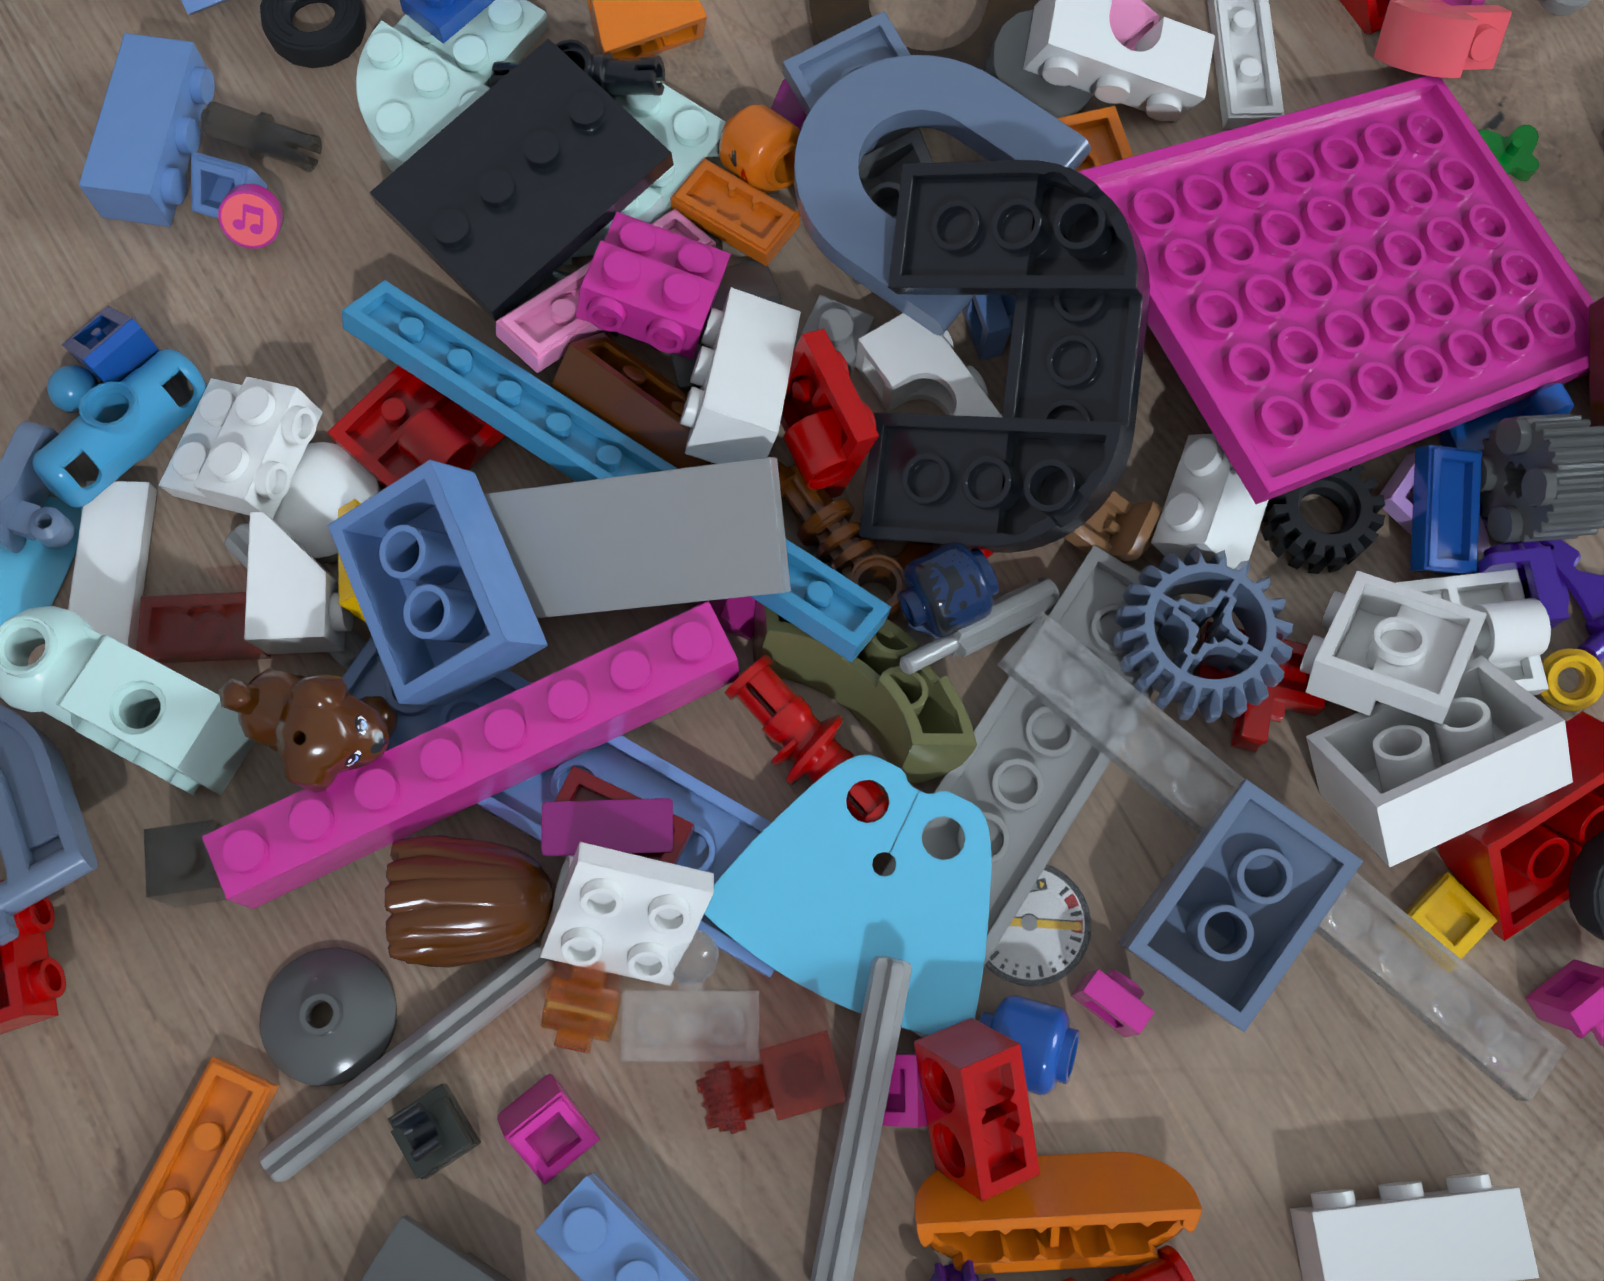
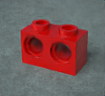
M973 1018L914 1041L935 1169L982 1202L1039 1175L1040 1169L1020 1043Z

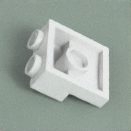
M247 376L243 385L211 378L158 486L174 497L250 515V512H264L273 520L282 498L289 490L291 479L303 453L315 434L317 423L323 412L297 387Z
M1357 571L1347 593L1334 591L1321 624L1322 627L1329 629L1326 637L1322 638L1313 635L1300 666L1301 672L1310 675L1306 693L1369 716L1376 701L1443 724L1487 614Z

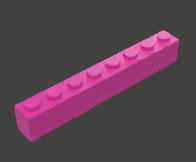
M708 601L385 751L381 757L367 766L340 772L325 791L314 793L305 788L202 836L225 897L229 901L255 909L382 849L394 841L403 839L733 683L739 677L738 658Z

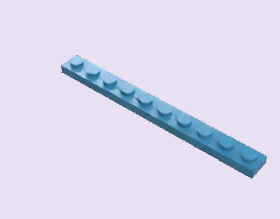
M386 280L342 310L344 330L576 482L677 469ZM786 539L791 592L751 597L852 663L885 624L891 606Z

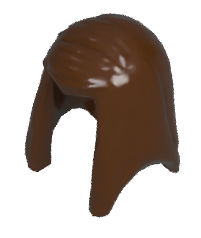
M442 835L418 836L393 842L390 854L393 862L387 864L386 878L389 884L385 888V909L391 913L386 920V938L390 943L388 946L390 958L405 961L407 964H418L427 967L450 968L494 959L532 945L545 931L553 907L554 894L552 883L542 866L528 854L493 842Z

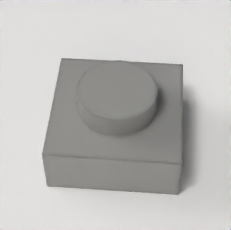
M819 295L796 342V346L802 334L825 329L835 350H838L844 356L850 377L855 367L858 339L872 331L874 316Z

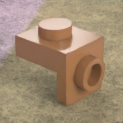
M1113 491L1101 508L1087 522L1063 538L1087 555L1095 545L1121 562L1137 560L1152 544L1151 541L1155 533L1154 526L1162 511V507L1153 500L1131 504Z

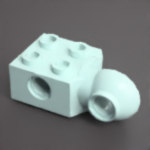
M56 606L29 608L8 618L0 626V697L7 704L28 712L43 711L74 728L76 732L191 795L195 794L200 785L222 795L256 742L245 737L238 721V713L221 707L218 694L110 636H102L93 631L91 625L76 612ZM45 643V650L42 656L35 663L28 666V658L31 652L36 647Z

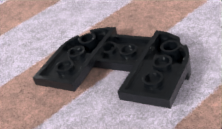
M1039 160L903 164L888 288L896 294L1016 295L1002 417L874 412L876 430L879 437L870 449L868 456L859 538L881 542L944 546L957 542L967 548L986 549L994 553H1013L1043 547L1065 537L1087 522L1110 497L1127 465L1135 432L1149 308L1150 281L1145 252L1131 223L1114 201L1095 182L1071 168Z

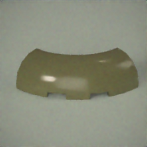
M756 600L753 627L754 663L768 654L774 661L770 667L780 678L816 689L846 707L870 731L879 744L887 762L904 771L910 784L921 783L944 776L961 766L974 752L977 742L971 721L960 696L947 675L939 678L930 665L910 675L901 670L900 658L918 649L920 644L900 627L887 619L885 624L851 663Z

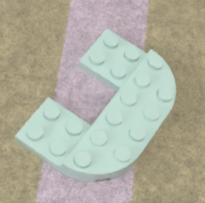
M495 0L444 44L406 14L394 27L381 20L371 33L361 53L357 67L356 93L359 108L373 144L387 167L394 172L491 88V76L502 75L494 74L492 71L494 62H519L548 29L547 13L527 0ZM663 84V94L660 96L623 95L616 96L615 101L672 152L674 165L620 212L649 224L672 211L671 196L704 158L713 162L720 154L719 144L722 130L726 123ZM613 220L563 264L573 265L572 257L594 255L600 240H605Z

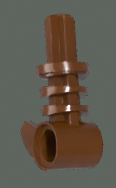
M795 464L791 465L788 468L796 474L784 496L803 521L802 526L797 532L798 538L804 546L819 544L820 546L815 553L816 558L823 563L832 562L830 566L832 569L858 586L862 587L870 582L885 585L890 590L892 597L883 602L891 606L887 619L893 622L901 609L897 593L906 589L904 585V569L906 565L932 552L933 545L906 544L898 555H884L874 540L867 539L862 541L859 538L860 522L849 523L854 513V507L848 499L843 498L833 501L824 488L809 490Z

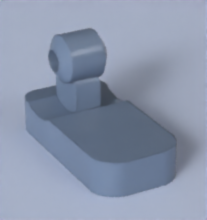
M30 421L22 422L15 430L0 461V549L19 553L26 544L25 538L33 541L38 539L49 548H61L67 545L74 536V525L63 513L53 507L43 508L51 491L48 490L38 477L32 464L34 454L38 449L41 450L59 435L53 428Z

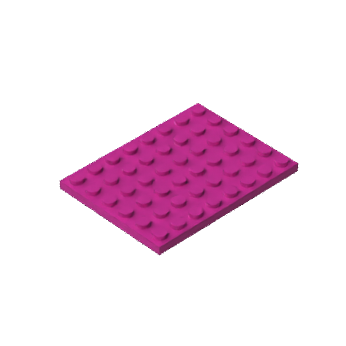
M1421 77L1078 171L1095 182L1114 201L1138 235L1145 252L1149 270L1150 294L1147 324L1255 504L1267 501L1529 398L1535 390L1544 384H1564L1589 374V305L1594 303L1593 299L1440 77Z

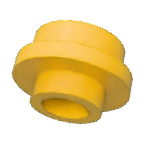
M1564 648L1550 653L1542 660L1549 689L1539 695L1553 708L1570 712L1580 711L1593 705L1603 693L1604 670L1600 662L1590 653L1580 649ZM1571 667L1578 673L1579 682L1573 690L1564 691L1558 685V675L1562 670Z

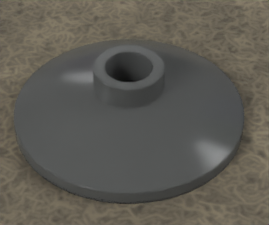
M342 948L314 950L299 956L286 965L267 989L260 1011L259 1026L262 1043L275 1066L288 1077L314 1086L343 1084L353 1080L379 1060L387 1050L396 1027L397 1002L394 989L388 977L368 957ZM328 1002L333 1009V1017L328 1025L317 1028L312 1022V1011L319 1003Z

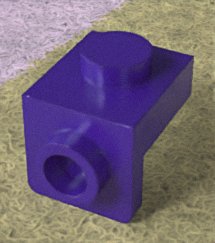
M1507 542L1492 546L1483 552L1484 557L1477 562V573L1518 569L1525 599L1535 598L1541 601L1549 616L1551 629L1570 618L1568 613V589L1564 581L1558 576L1550 546L1524 549L1522 542Z

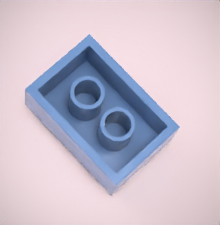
M429 460L328 525L399 704L447 705L548 646L475 472Z

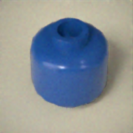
M1011 995L1000 1002L995 1014L985 1011L982 1013L979 1022L1020 1043L1027 1092L1045 1095L1055 1088L1057 1082L1068 1084L1076 1058L1080 1033L1078 1029L1070 1028L1069 1016L1065 1009L1021 996Z

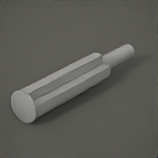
M1043 576L993 600L992 611L986 618L949 636L940 637L900 658V668L904 673L910 675L948 655L955 657L960 654L964 658L1050 614L1061 597L1060 592L1052 580Z

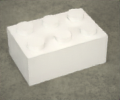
M1482 655L1468 661L1443 724L1379 702L1375 704L1370 716L1358 712L1306 736L1320 795L1389 867L1573 783L1565 720Z

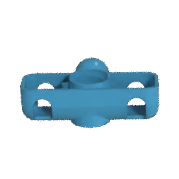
M169 348L155 352L151 359L140 368H136L120 382L110 381L98 385V380L88 369L79 365H65L55 370L48 379L47 390L49 399L58 409L67 413H80V415L62 429L59 435L41 450L38 449L32 460L34 471L48 490L71 507L87 505L134 464L151 455L162 440L194 414L207 387V383L199 370L185 355ZM177 375L185 376L194 389L192 399L182 406H178L162 387L168 380ZM83 452L91 459L99 471L96 481L88 487H80L75 479L64 469Z

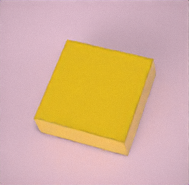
M1449 872L1438 875L1397 918L1445 968L1455 966L1497 922L1496 918Z

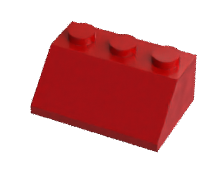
M1584 711L1565 722L1573 783L1437 845L1439 856L1455 879L1495 917L1497 922L1491 929L1503 941H1506L1569 899L1568 883L1574 861L1584 845L1604 830V722Z

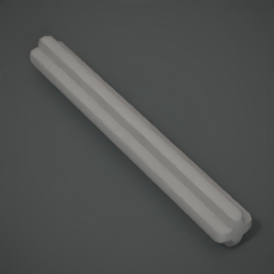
M537 941L521 949L263 1148L258 1155L263 1169L275 1182H283L290 1179L552 975L557 968L555 961L540 958L541 944Z
M875 956L871 961L810 1281H853L912 972L911 964L902 959L889 956Z

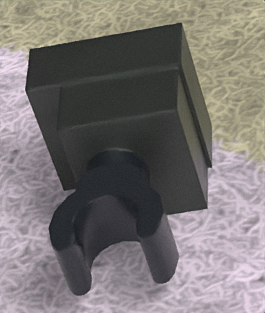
M440 1084L388 1118L393 1128L391 1134L416 1178H421L422 1180L428 1179L481 1144L447 1084Z

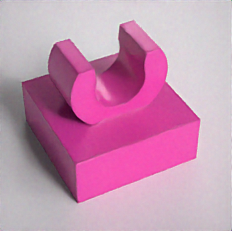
M1573 959L1525 997L1538 1019L1571 1030L1576 1037L1581 1039L1592 1031L1599 1045L1604 1047L1603 967Z

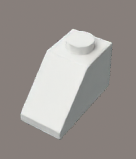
M250 512L244 640L266 654L344 651L345 631H351L354 615L339 605L338 581L264 512Z

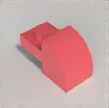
M1390 0L1374 58L1404 71L1440 78H1461L1463 70L1493 69L1512 11L1500 5L1451 6L1441 0Z

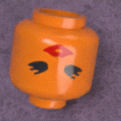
M749 105L738 111L725 123L719 144L720 161L729 173L762 192H776L794 183L795 150L800 129L766 105Z

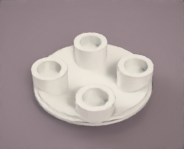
M327 442L309 443L291 479L289 490L282 498L274 515L273 521L295 539L317 562L333 563L338 561V550L328 525L338 519V509L353 499L363 503L382 490L377 479L337 444Z

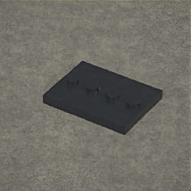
M547 39L369 193L375 204L489 316L497 321L613 220L616 211L622 212L668 171L674 163L671 151L550 39Z

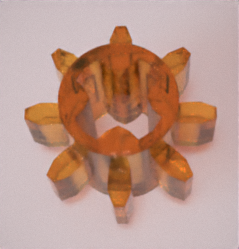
M574 965L570 980L553 977L544 1003L541 1027L557 1031L554 1046L589 1054L593 1039L610 1042L619 1013L621 991L605 988L608 980V974L605 971Z

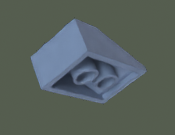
M1245 779L1154 890L1118 944L1224 1021L1245 1033L1361 866L1363 860Z

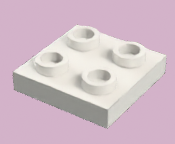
M1518 569L1396 582V584L1486 613L1487 616L1469 661L1482 655L1532 695H1538L1549 689L1540 657L1546 651L1550 642L1551 626L1549 616L1541 601L1535 598L1525 599Z
M579 842L574 857L568 855L563 863L554 894L552 913L541 940L540 958L671 986L714 894V873Z

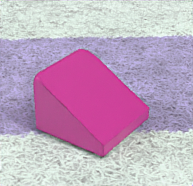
M552 1074L543 1077L497 1116L504 1138L544 1185L600 1140L597 1133Z

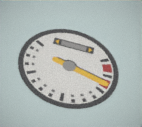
M1046 865L985 966L1003 980L1021 986L1047 985L1062 979L1073 971L1085 955L1091 937L1090 911L1085 897L1078 886L1062 871Z

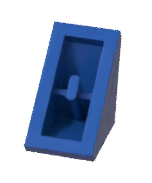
M110 306L104 308L62 344L100 383L122 381L132 371L140 368L151 359L155 352L159 351L132 317Z

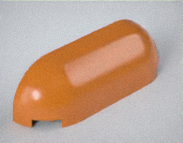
M1131 1152L1039 1155V1175L983 1202L937 1170L920 1186L914 1204L916 1228L921 1244L924 1247L929 1245L942 1255L952 1258L954 1268L958 1271H961L963 1264L967 1260H972L975 1274L1117 1267L1147 1263L1159 1258L1156 1247L1168 1242L1181 1232L1183 1228L1192 1233L1199 1222L1202 1212V1206L1195 1190L1178 1171L1157 1159Z

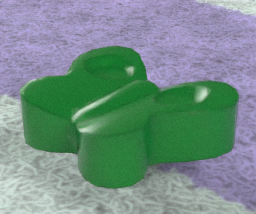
M1525 124L1521 125L1508 137L1487 129L1478 130L1507 175L1512 174L1520 181H1528L1538 170L1539 161L1533 156V150L1539 139L1538 131L1535 127Z

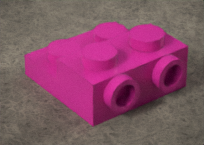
M616 211L605 240H600L580 287L575 317L588 321L599 329L615 331L651 344L662 352L676 353L693 360L731 254Z

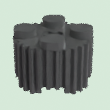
M1555 414L1504 418L1496 424L1497 429H1490V438H1484L1482 441L1484 449L1478 450L1482 451L1480 506H1482L1483 511L1481 516L1482 518H1488L1487 528L1490 537L1503 543L1576 539L1578 536L1596 535L1598 529L1604 528V426L1590 427L1591 421L1581 419L1580 415Z

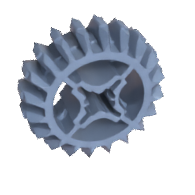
M1198 547L1188 552L1184 558V563L1172 552L1164 556L1160 563V569L1153 565L1146 566L1138 577L1140 584H1130L1124 592L1123 598L1127 605L1120 606L1114 617L1115 623L1124 629L1117 632L1113 638L1115 648L1131 652L1120 662V671L1133 672L1139 670L1141 677L1133 686L1135 693H1144L1150 686L1160 693L1154 701L1155 710H1163L1173 700L1178 703L1177 712L1180 721L1189 720L1197 707H1199L1206 723L1215 722L1221 716L1222 709L1231 718H1236L1247 710V702L1258 706L1269 695L1267 687H1275L1282 681L1284 671L1279 665L1285 664L1291 658L1293 648L1281 640L1286 639L1292 633L1294 623L1275 618L1285 608L1286 598L1267 599L1264 592L1271 585V577L1259 578L1254 583L1246 576L1250 571L1249 560L1240 562L1235 569L1227 567L1225 550L1216 553L1209 563H1206ZM1181 594H1200L1213 599L1205 604H1194L1183 598L1177 602L1171 599V597ZM1232 611L1241 621L1246 635L1240 632L1233 623ZM1209 617H1212L1213 621L1206 631L1208 633L1206 642L1201 645L1195 654H1192V648L1198 640L1196 635L1199 628L1205 624ZM1154 624L1160 627L1158 634L1170 642L1174 652L1173 661L1162 650L1156 637ZM1209 665L1222 672L1228 668L1237 673V675L1224 679H1206L1194 676L1191 673L1196 667Z

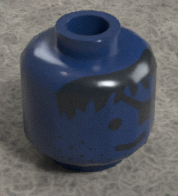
M952 542L906 565L904 569V585L906 589L898 592L897 597L900 607L912 627L915 628L923 624L936 637H946L990 615L993 607V596L999 593V586L989 561L979 549L975 548L970 551L964 545Z

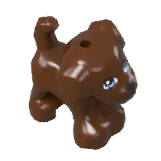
M267 669L255 676L249 683L230 679L219 689L221 707L238 713V721L245 737L279 752L283 762L285 778L289 782L311 790L314 793L325 791L333 783L338 773L367 766L381 757L387 751L389 740L397 728L398 714L384 697L365 696L358 699L348 693L343 679L337 675L320 674L305 677Z

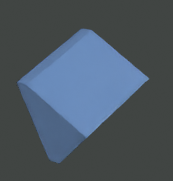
M198 152L191 154L193 212L218 218L219 207L223 199L234 187L242 184H255L264 188L268 186L251 167Z

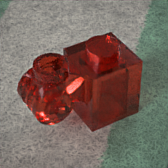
M827 1030L759 1049L761 1064L745 1069L742 1068V1065L731 1067L729 1060L713 1064L714 1068L704 1073L705 1077L695 1081L697 1092L703 1098V1101L700 1103L701 1107L706 1110L704 1117L706 1128H718L719 1132L730 1130L731 1134L747 1130L745 1123L755 1119V1114L774 1109L776 1120L779 1121L846 1101Z

